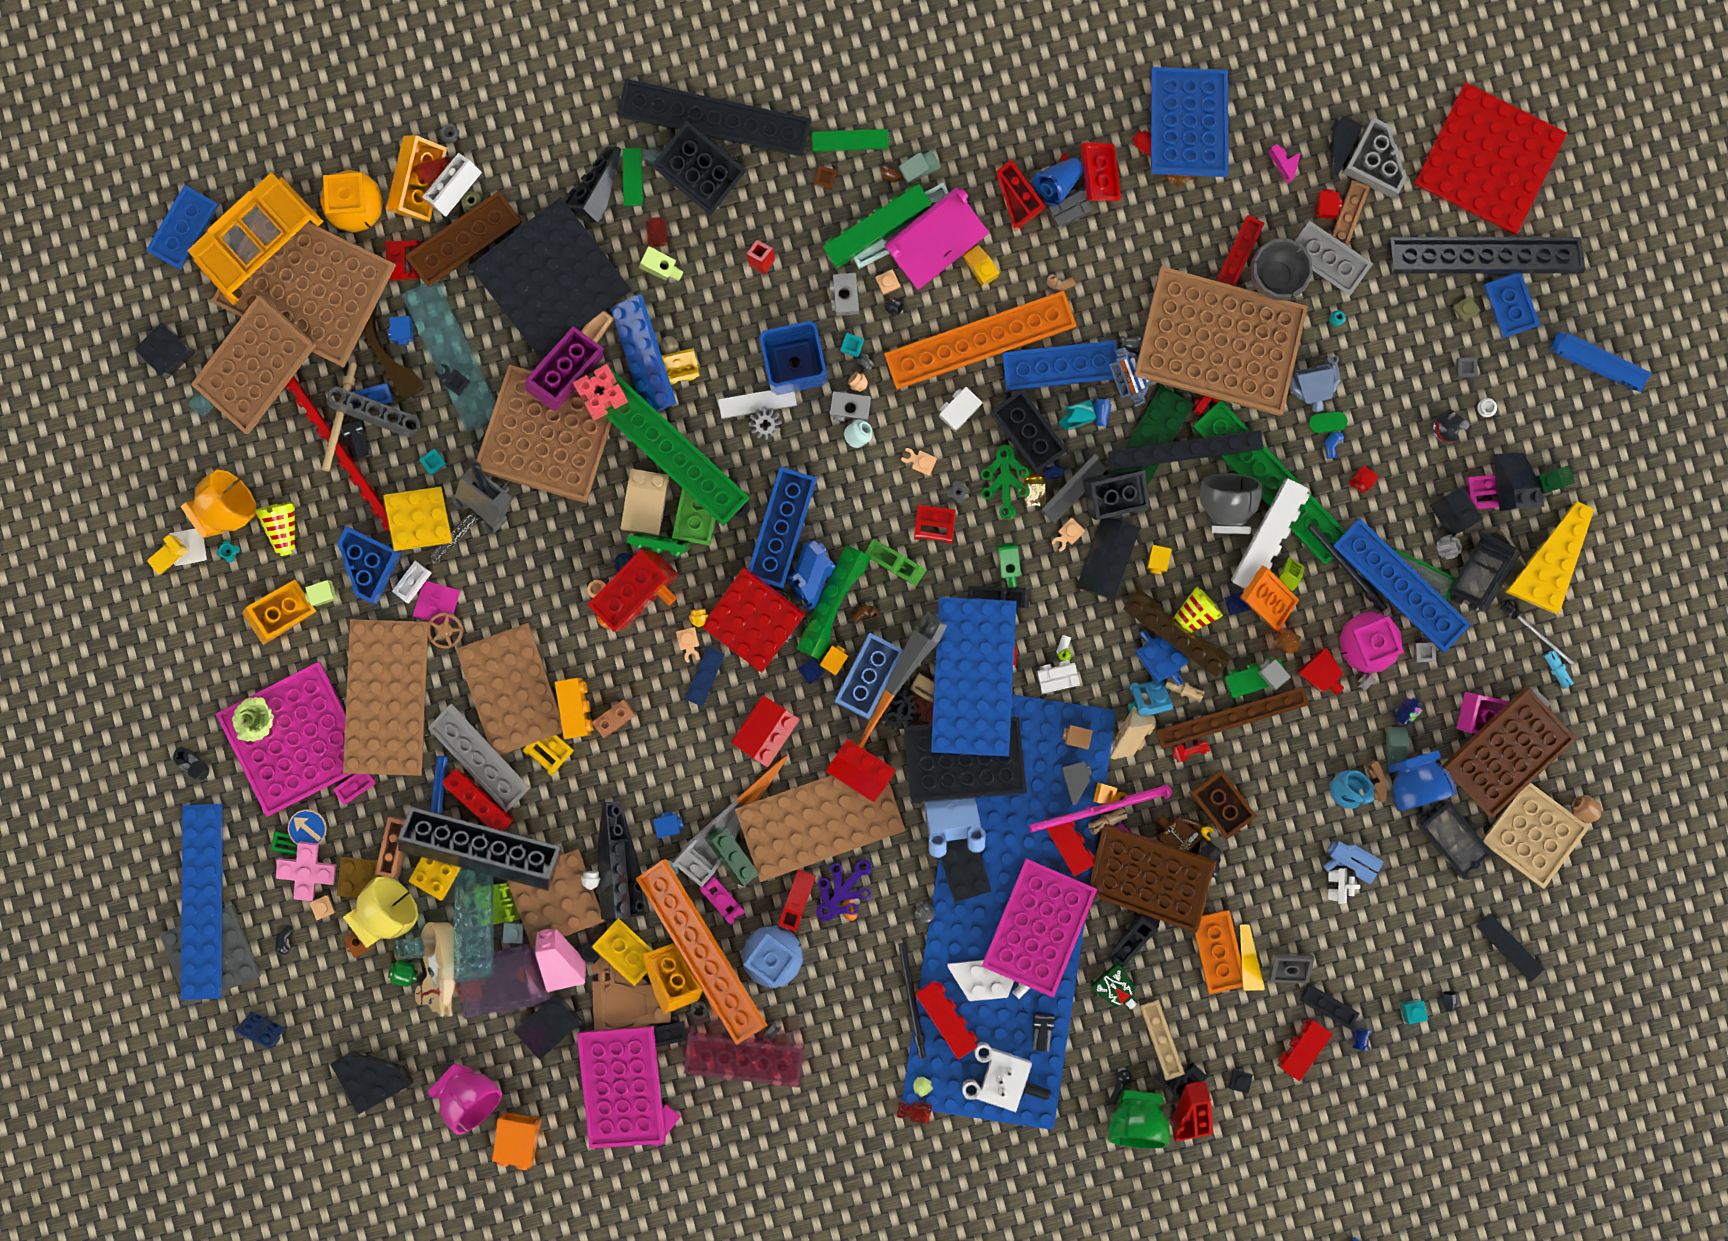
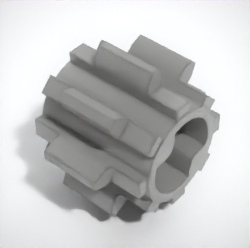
M1452 534L1443 536V538L1437 541L1438 554L1442 558L1446 557V560L1452 559L1461 553L1462 546L1460 540L1457 537H1453Z

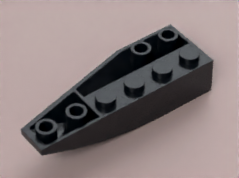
M621 801L603 802L597 860L599 877L601 878L598 884L601 920L646 915L644 892L636 880L642 873Z

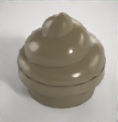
M667 336L660 342V350L665 355L677 352L679 349V343L674 337Z

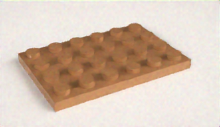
M258 295L191 385L241 431L249 434L316 347V344L266 299Z
M529 623L456 649L488 744L500 756L563 733L560 711Z

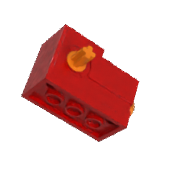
M650 548L642 549L587 605L596 613V620L601 626L610 628L613 632L624 630L659 596L668 606L676 601L677 597L667 587L679 574L658 552L650 551Z

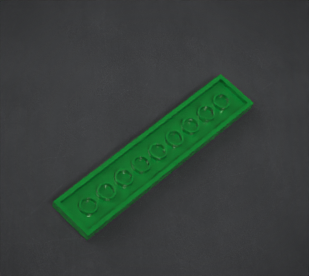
M611 370L617 381L613 385L619 384L628 402L614 409L613 405L606 409L608 413L604 416L724 526L750 497ZM602 389L597 391L600 395L604 394Z
M1221 400L1193 426V429L1202 438L1251 432ZM1264 445L1263 450L1220 456L1236 474L1242 475V480L1243 476L1246 475L1262 483L1263 493L1261 500L1268 507L1273 502L1285 478L1300 484ZM1310 494L1306 503L1300 505L1298 509L1300 514L1295 522H1291L1289 528L1323 565H1326L1333 557L1307 527L1313 523L1332 545L1346 531Z

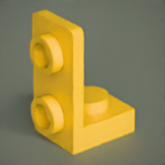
M166 536L163 539L166 545L147 560L159 575L189 551L177 536Z

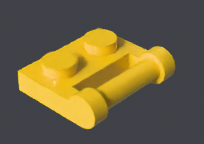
M555 735L527 745L523 752L533 757L547 770L550 776H553L574 750L559 736ZM536 744L556 761L553 765L534 749Z

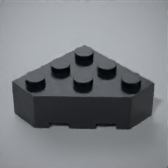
M354 1051L347 1053L330 1064L358 1115L414 1083L404 1065L394 1064Z

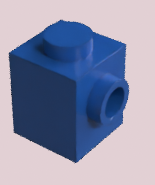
M409 316L390 317V327L387 328L389 339L391 338L398 346L409 345V342H414L412 318Z
M672 811L661 813L660 818L653 820L657 838L679 834L682 832L681 829L684 828L682 817H678V814H673Z

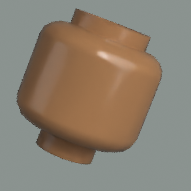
M1578 796L1572 802L1573 815L1584 823H1592L1600 818L1601 804L1591 796Z

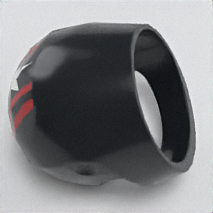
M1451 409L1439 414L1433 423L1435 436L1447 443L1459 440L1458 433L1461 429L1470 431L1472 428L1467 421Z

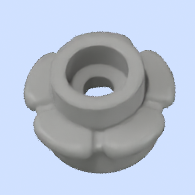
M1365 673L1358 680L1360 683L1358 687H1361L1364 691L1368 689L1375 681L1372 677L1373 674L1367 675Z

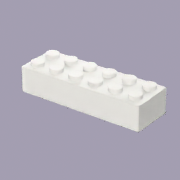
M1288 478L1284 479L1231 578L1233 583L1246 588L1262 565L1270 570L1273 564L1270 562L1273 555L1277 556L1282 548L1279 545L1282 538L1286 539L1291 531L1289 525L1292 521L1295 522L1300 514V511H1298L1300 505L1305 504L1309 498L1308 488Z

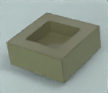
M1470 295L1452 307L1463 323L1480 312V309Z

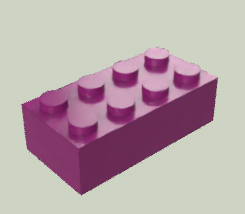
M573 326L525 380V391L556 412L576 390L573 382L586 375L588 376L603 359L604 348Z

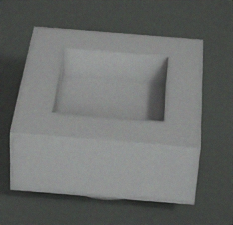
M1414 643L1415 663L1436 662V646L1433 643Z

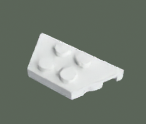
M984 960L947 963L949 970L969 1001L1008 998L1014 981L981 967Z

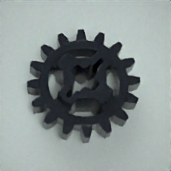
M900 688L895 696H900L903 699L898 701L893 698L879 719L880 722H885V727L891 726V729L896 730L898 726L899 729H904V724L910 726L909 720L915 721L913 713H918V711L914 710V707L918 704L912 702L915 697L912 695L908 696L909 691L905 690L903 692ZM896 705L899 706L898 709H897L899 712H895V710H896V707H895V706H896ZM896 717L900 721L894 722L891 720V718Z

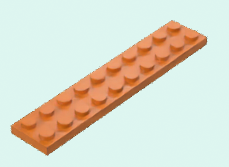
M1061 291L886 352L884 356L896 390L1002 354L1003 352H1008L1074 329L1077 325L1065 291Z
M666 859L660 861L637 877L638 884L735 1044L741 1043L766 1027V1022Z

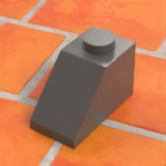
M1085 761L1061 767L1072 805L1078 803L1090 781L1089 776L1092 775L1090 766L1085 764Z

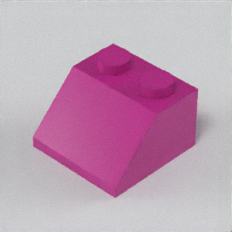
M1465 692L1457 729L1476 734L1510 701Z

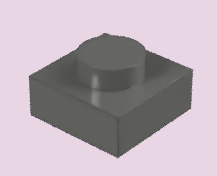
M1457 358V378L1478 377L1477 358Z

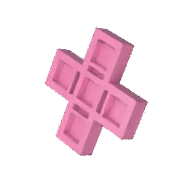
M299 842L296 860L277 859L276 878L295 881L294 899L313 901L315 899L316 883L335 884L337 864L318 862V843Z

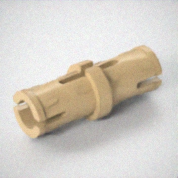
M1172 678L1166 680L1165 687L1179 693L1181 697L1186 696L1199 703L1201 702L1202 695H1204L1203 690L1190 686L1188 682L1177 686Z
M1119 808L1089 823L1088 827L1093 828L1090 832L1095 835L1102 831L1105 824L1114 826V824L1127 819V814L1123 815L1125 810Z

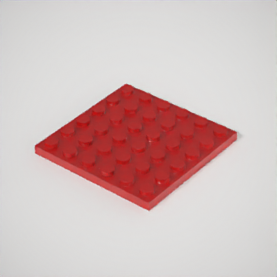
M1465 82L1413 185L1517 235L1567 132Z

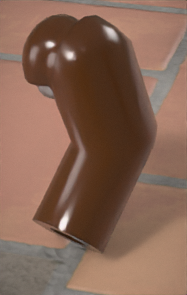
M862 605L850 618L857 624L863 617L876 619L879 616V611L875 606Z

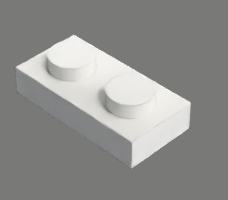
M414 561L392 592L405 602L410 603L431 575V572L417 561Z

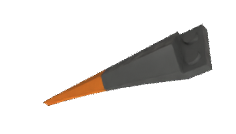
M927 611L926 615L921 619L920 627H915L858 743V746L863 748L872 730L896 693L923 659L939 643L947 625L938 619L934 613Z

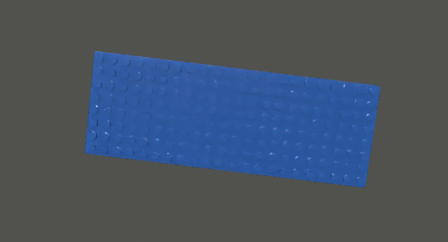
M1012 694L1011 717H1019L1027 794L975 798L981 828L985 831V848L980 851V855L992 890L991 892L954 903L939 857L932 900L935 916L928 926L919 989L934 979L937 983L941 982L946 990L944 995L947 999L951 998L957 1006L954 1009L958 1016L962 1014L968 1023L965 1025L968 1032L972 1030L978 1039L976 1044L986 1042L991 1048L1031 1061L1032 1065L1026 1081L1050 1089L1051 1095L1048 1100H1043L1022 1092L1016 1112L979 1099H967L962 1090L964 1081L974 1079L979 1084V1087H981L990 1060L985 1063L978 1061L974 1050L958 1060L917 998L921 1030L926 1041L924 1042L926 1058L919 1059L917 1046L913 1040V1036H915L913 1029L902 1106L1052 1130L1055 1125L1085 921L1054 997L1030 988L1018 999L1012 993L1019 986V983L1014 981L1008 998L969 1001L949 970L947 963L984 960L1025 859L1084 884H1090L1093 866L1074 877L1046 828L1030 832L1029 825L1056 818L1063 813L1067 815L1085 810L1088 807L1103 805L1093 802L1097 784L1106 785L1116 712L1110 709ZM1072 725L1092 730L1089 749L1064 744L1065 740L1062 739L1064 729ZM1085 761V764H1089L1092 775L1089 776L1090 781L1078 803L1072 805L1061 767ZM1101 813L1074 820L1075 826L1073 829L1076 834L1080 832L1085 840V843H1083L1086 850L1090 849L1094 858L1098 833L1093 835L1090 832L1093 828H1089L1088 824L1100 819ZM1034 1012L1054 1014L1053 1031H1051L1049 1052L1032 1050ZM981 1048L978 1051V1055L981 1057H985L989 1053L987 1048ZM918 1077H925L932 1082L933 1090L923 1097L914 1092L913 1084ZM969 1085L966 1088V1092L969 1094L976 1091V1086Z

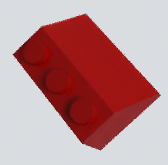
M762 695L730 743L768 767L800 719L765 695Z
M846 739L826 769V772L870 801L875 802L896 770L851 740Z

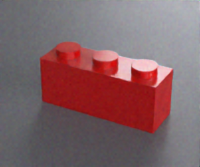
M1074 821L1046 828L1074 877L1094 866L1092 860L1095 858L1090 849L1086 850L1083 843H1085V840L1080 832L1076 834L1073 829L1075 826Z
M1311 1018L1301 1025L1299 1035L1292 1038L1287 1052H1283L1278 1058L1279 1063L1277 1066L1299 1082L1333 1035Z

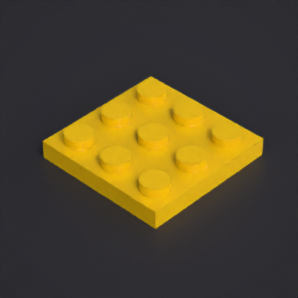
M441 487L383 495L394 551L452 543Z

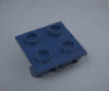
M251 1011L234 1032L269 1049L274 1043L277 1044L279 1042L280 1035L286 1028Z

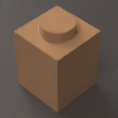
M1069 725L1068 728L1064 729L1062 739L1065 740L1064 744L1089 749L1093 731Z

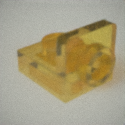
M1030 476L1025 478L1024 484L1030 488V495L1026 497V506L1046 505L1043 477Z

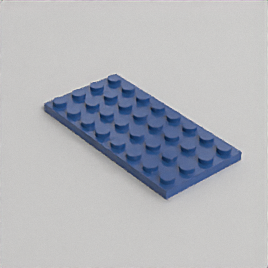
M939 597L938 619L947 626L939 643L936 645L931 752L1009 756L1017 601Z

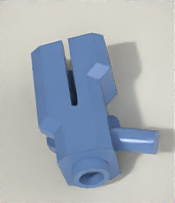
M1336 840L1335 842L1332 841L1327 849L1329 852L1328 856L1333 859L1323 867L1329 872L1337 865H1345L1352 869L1355 877L1371 885L1377 874L1368 868L1379 872L1384 861L1356 845H1345Z

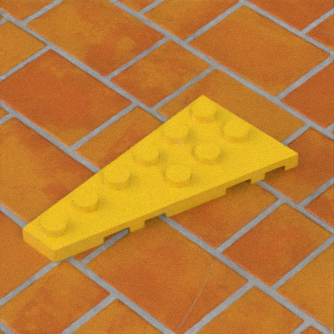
M1578 501L1573 503L1558 526L1552 530L1548 539L1542 543L1526 564L1527 566L1517 575L1513 584L1505 592L1553 614H1559L1594 508Z

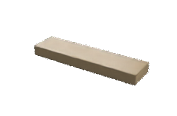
M1159 1000L1141 1005L1140 1008L1166 1081L1185 1075Z

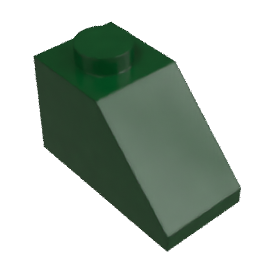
M1569 465L1536 476L1542 486L1543 494L1576 483Z

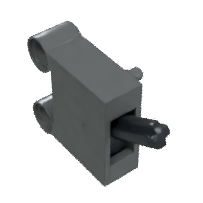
M479 462L471 463V468L460 478L456 494L451 500L461 510L469 506L484 519L481 522L482 527L488 533L494 534L507 521L506 513L512 497L507 493L509 486L505 485L503 488H500L498 481L495 483L491 481L493 476L484 475Z

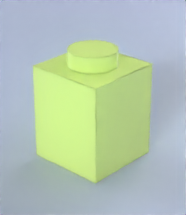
M326 580L305 587L307 591L305 597L308 604L311 603V606H319L338 599L332 581Z

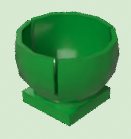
M1124 1090L1119 1097V1107L1109 1119L1107 1127L1108 1141L1131 1148L1161 1149L1168 1147L1170 1141L1169 1122L1160 1109V1105L1163 1103V1094Z

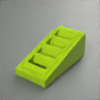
M1288 557L1278 579L1288 589L1294 591L1302 579L1305 567L1291 557Z

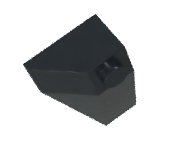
M606 147L593 163L592 171L587 175L584 174L580 178L582 180L581 184L576 189L572 188L567 194L564 202L577 218L585 222L598 223L603 217V213L608 205L621 153L620 147Z

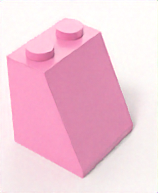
M556 928L537 932L535 954L546 991L549 992L585 984L586 962Z

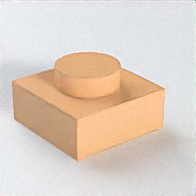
M893 269L875 277L883 296L901 287Z
M329 895L310 902L316 920L336 913Z

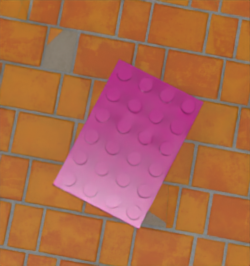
M1025 859L981 967L1054 997L1097 889Z
M654 1026L578 1032L577 1039L589 1149L664 1144L666 1137Z

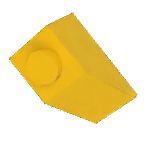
M976 245L962 255L982 287L998 278V269L979 245Z

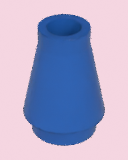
M1095 399L1093 408L1096 415V426H1107L1112 406L1110 399Z

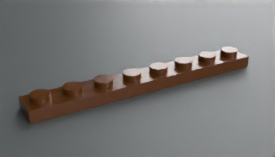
M1299 687L1156 730L1161 749L1308 706L1309 703L1304 687Z

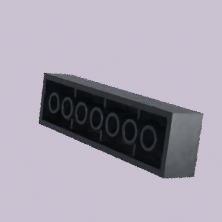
M413 807L410 808L398 837V851L549 891L560 860V846Z

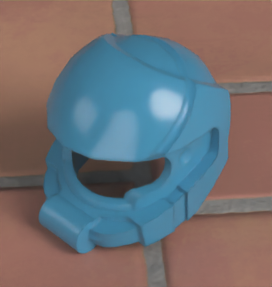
M1342 771L1330 781L1331 797L1339 806L1353 809L1357 808L1360 803L1364 805L1374 801V785L1367 776L1359 771ZM1361 789H1363V791H1364V794H1363V795H1361V792H1360Z

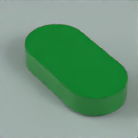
M1342 412L1315 414L1309 419L1308 426L1314 433L1339 432L1346 428L1348 419Z

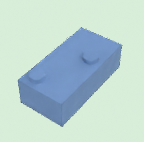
M868 633L833 702L865 719H869L904 650Z

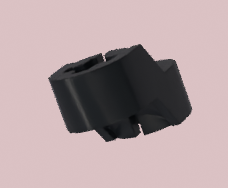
M179 747L175 750L173 760L178 767L187 772L191 778L197 780L207 778L209 775L208 765L196 756L192 750L184 747Z

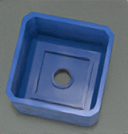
M807 321L765 330L761 333L759 338L771 392L776 395H782L825 385L828 380L815 323ZM791 359H798L800 365L797 368H792L789 365Z

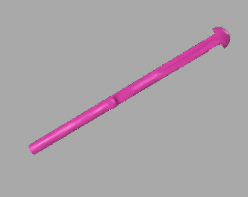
M1163 784L1158 788L1125 796V799L1097 807H1088L1082 811L1030 824L1029 830L1030 832L1038 831L1162 796L1168 799L1172 794V790L1168 785Z

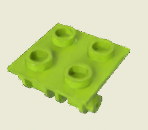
M508 882L475 889L482 927L520 919Z

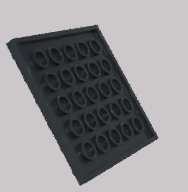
M561 197L469 266L540 359L550 353L573 326L580 330L632 290Z

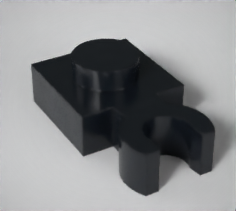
M442 363L441 366L445 368V373L439 374L436 371L435 375L440 379H446L443 384L460 396L471 381L456 369L451 373L450 368Z

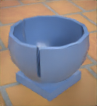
M777 925L761 927L745 941L741 953L743 968L753 982L767 988L785 986L798 975L804 958L801 942L791 931Z

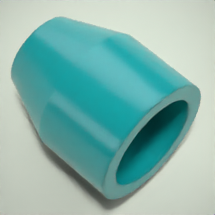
M1340 310L1332 312L1329 316V323L1334 327L1342 325L1346 320L1344 312Z

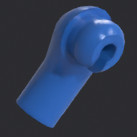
M1335 431L1326 439L1325 450L1327 459L1337 457L1335 447L1344 439V435L1341 432Z

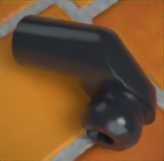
M289 925L276 937L275 949L282 955L289 952V946L286 945L287 939L295 932Z

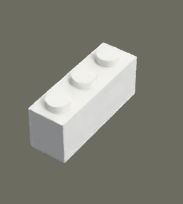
M458 153L423 195V198L435 210L447 216L482 172L469 159Z

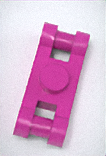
M714 875L702 887H698L730 925L735 922L734 919L737 916L745 913V910ZM713 886L718 889L714 894L709 891ZM732 905L734 910L729 913L726 908Z

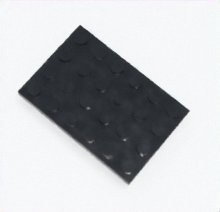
M1011 717L1009 756L931 752L932 724L904 727L911 804L1027 794L1019 717Z

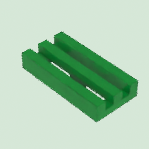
M274 831L271 850L297 855L296 850L276 847V843L293 847L298 845L294 842L277 839L278 836L290 838L289 833Z

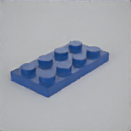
M184 185L146 251L182 270L190 256L187 250L200 239L218 209L219 204Z

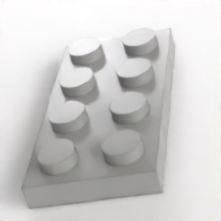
M1310 220L1295 240L1302 244L1298 252L1305 247L1311 256L1313 271L1348 295L1353 293L1373 265L1371 261Z

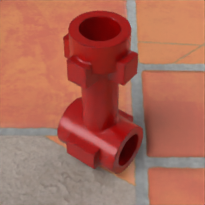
M1200 740L1198 745L1185 748L1184 745L1174 747V752L1172 753L1177 763L1188 760L1187 756L1199 752L1202 755L1207 754L1210 748L1207 740Z

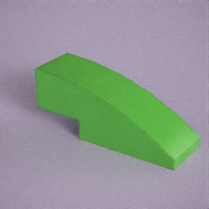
M875 539L872 540L865 552L866 555L871 557L872 561L914 586H917L926 571L920 565Z

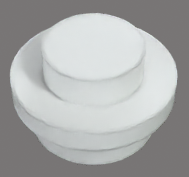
M1485 398L1478 403L1477 410L1481 416L1491 417L1497 411V404L1493 399Z

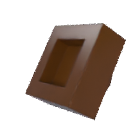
M819 165L814 185L832 190L837 170Z

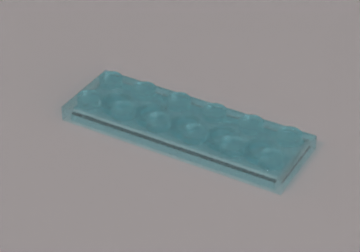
M468 869L460 870L455 878L453 980L456 983L493 976V876Z

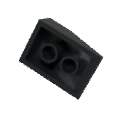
M1524 452L1493 454L1499 511L1529 510L1545 507L1542 486Z
M1145 470L1100 475L1083 479L1088 515L1095 520L1150 508Z
M556 992L520 1025L514 1033L540 1060L583 1020Z

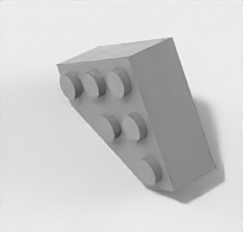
M1373 117L1368 122L1343 174L1394 199L1399 194L1407 175L1400 160L1401 157L1397 144H1395L1392 136L1391 126Z

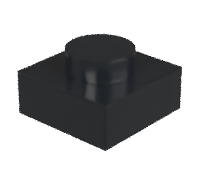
M1233 1069L1229 1089L1249 1094L1253 1074Z

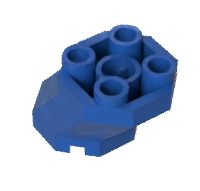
M813 540L803 545L794 572L787 576L791 580L789 586L799 602L802 600L805 602L802 606L807 610L817 606L826 578L833 574L832 571L835 569L834 563L825 554L826 549L821 542L817 544Z

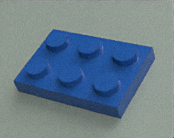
M1512 274L1483 285L1502 339L1540 326L1522 274Z

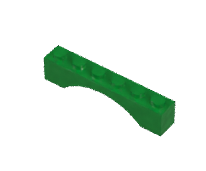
M845 546L796 647L797 650L822 661L830 644L831 629L839 605L850 587L864 574L871 559L870 556L853 547Z

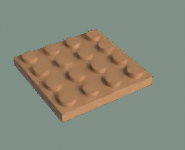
M579 849L560 855L549 891L507 880L531 948L536 947L537 932L544 929L556 928L564 937L605 922V919L601 920L600 905L594 889H587L582 884L581 877L587 869Z

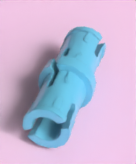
M1555 650L1543 655L1552 669V675L1556 676L1562 689L1574 684L1565 670V664L1561 663Z

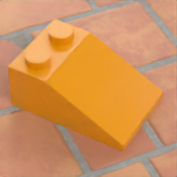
M293 580L247 606L242 614L264 645L314 614L316 610L311 606V603L308 604L305 593L297 581Z
M675 943L643 954L642 957L655 998L664 1014L699 1000L703 989Z

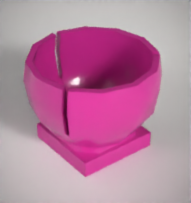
M1378 612L1359 613L1344 625L1339 637L1340 653L1347 652L1342 654L1343 658L1349 666L1364 673L1382 672L1396 662L1399 654L1404 653L1401 631L1390 616L1386 617Z
M455 1063L428 1091L432 1098L439 1099L440 1115L445 1124L457 1135L466 1133L482 1123L494 1111L502 1097V1093L497 1085L487 1076L475 1073L471 1067Z

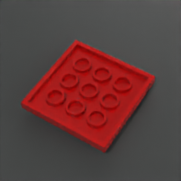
M744 567L707 617L705 624L701 627L762 673L806 614Z

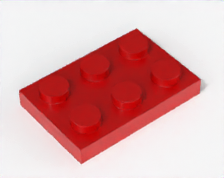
M1090 142L1080 144L1087 201H1120L1121 193L1115 144Z

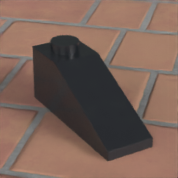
M1344 115L1339 120L1336 119L1330 129L1333 131L1330 137V179L1333 181L1338 176L1363 125Z
M1140 913L1110 951L1108 957L1115 962L1119 961L1124 967L1159 928L1160 920Z

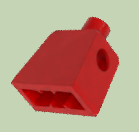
M1322 648L1296 673L1319 692H1325L1329 688L1335 695H1338L1344 689L1338 681L1343 672L1327 648Z

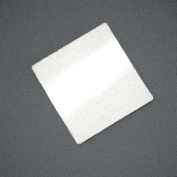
M196 529L170 533V535L177 536L189 550L174 563L175 566L207 560L204 538L199 535Z

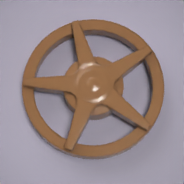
M439 613L429 621L428 638L435 646L443 649L451 648L462 639L463 626L455 615ZM440 616H446L444 623L440 625L433 622ZM449 617L457 622L459 628H453L449 624ZM431 625L437 629V635L434 639L431 635ZM460 631L458 639L452 644L450 636L453 632ZM440 637L444 638L449 645L439 644L436 640Z

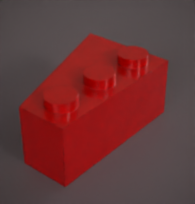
M1010 160L998 169L996 173L1013 228L1016 232L1046 210V207L1015 163Z
M1205 1081L1194 1082L1185 1086L1170 1121L1175 1142L1213 1135L1211 1098Z

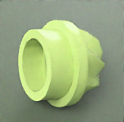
M925 1077L916 1078L913 1084L914 1092L919 1094L920 1097L925 1096L933 1090L932 1082Z

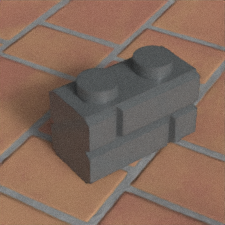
M1076 189L1070 191L1067 197L1057 206H1048L1047 212L1057 230L1090 214L1093 210L1089 201H1087L1084 191L1080 190L1077 192Z

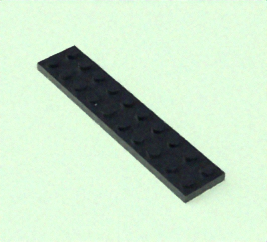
M626 78L617 113L619 118L679 130L689 120L708 137L799 157L804 156L811 124L810 118Z
M1390 237L1389 239L1392 274H1584L1586 270L1581 237Z

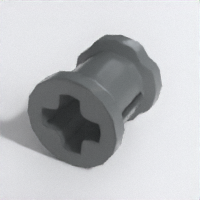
M1140 335L1129 338L1120 337V349L1126 348L1127 351H1137L1139 353L1141 347Z

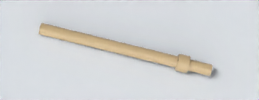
M349 363L347 374L343 378V389L350 391L355 383L354 375L357 367L355 363ZM339 411L336 412L322 466L324 471L330 470L344 413Z

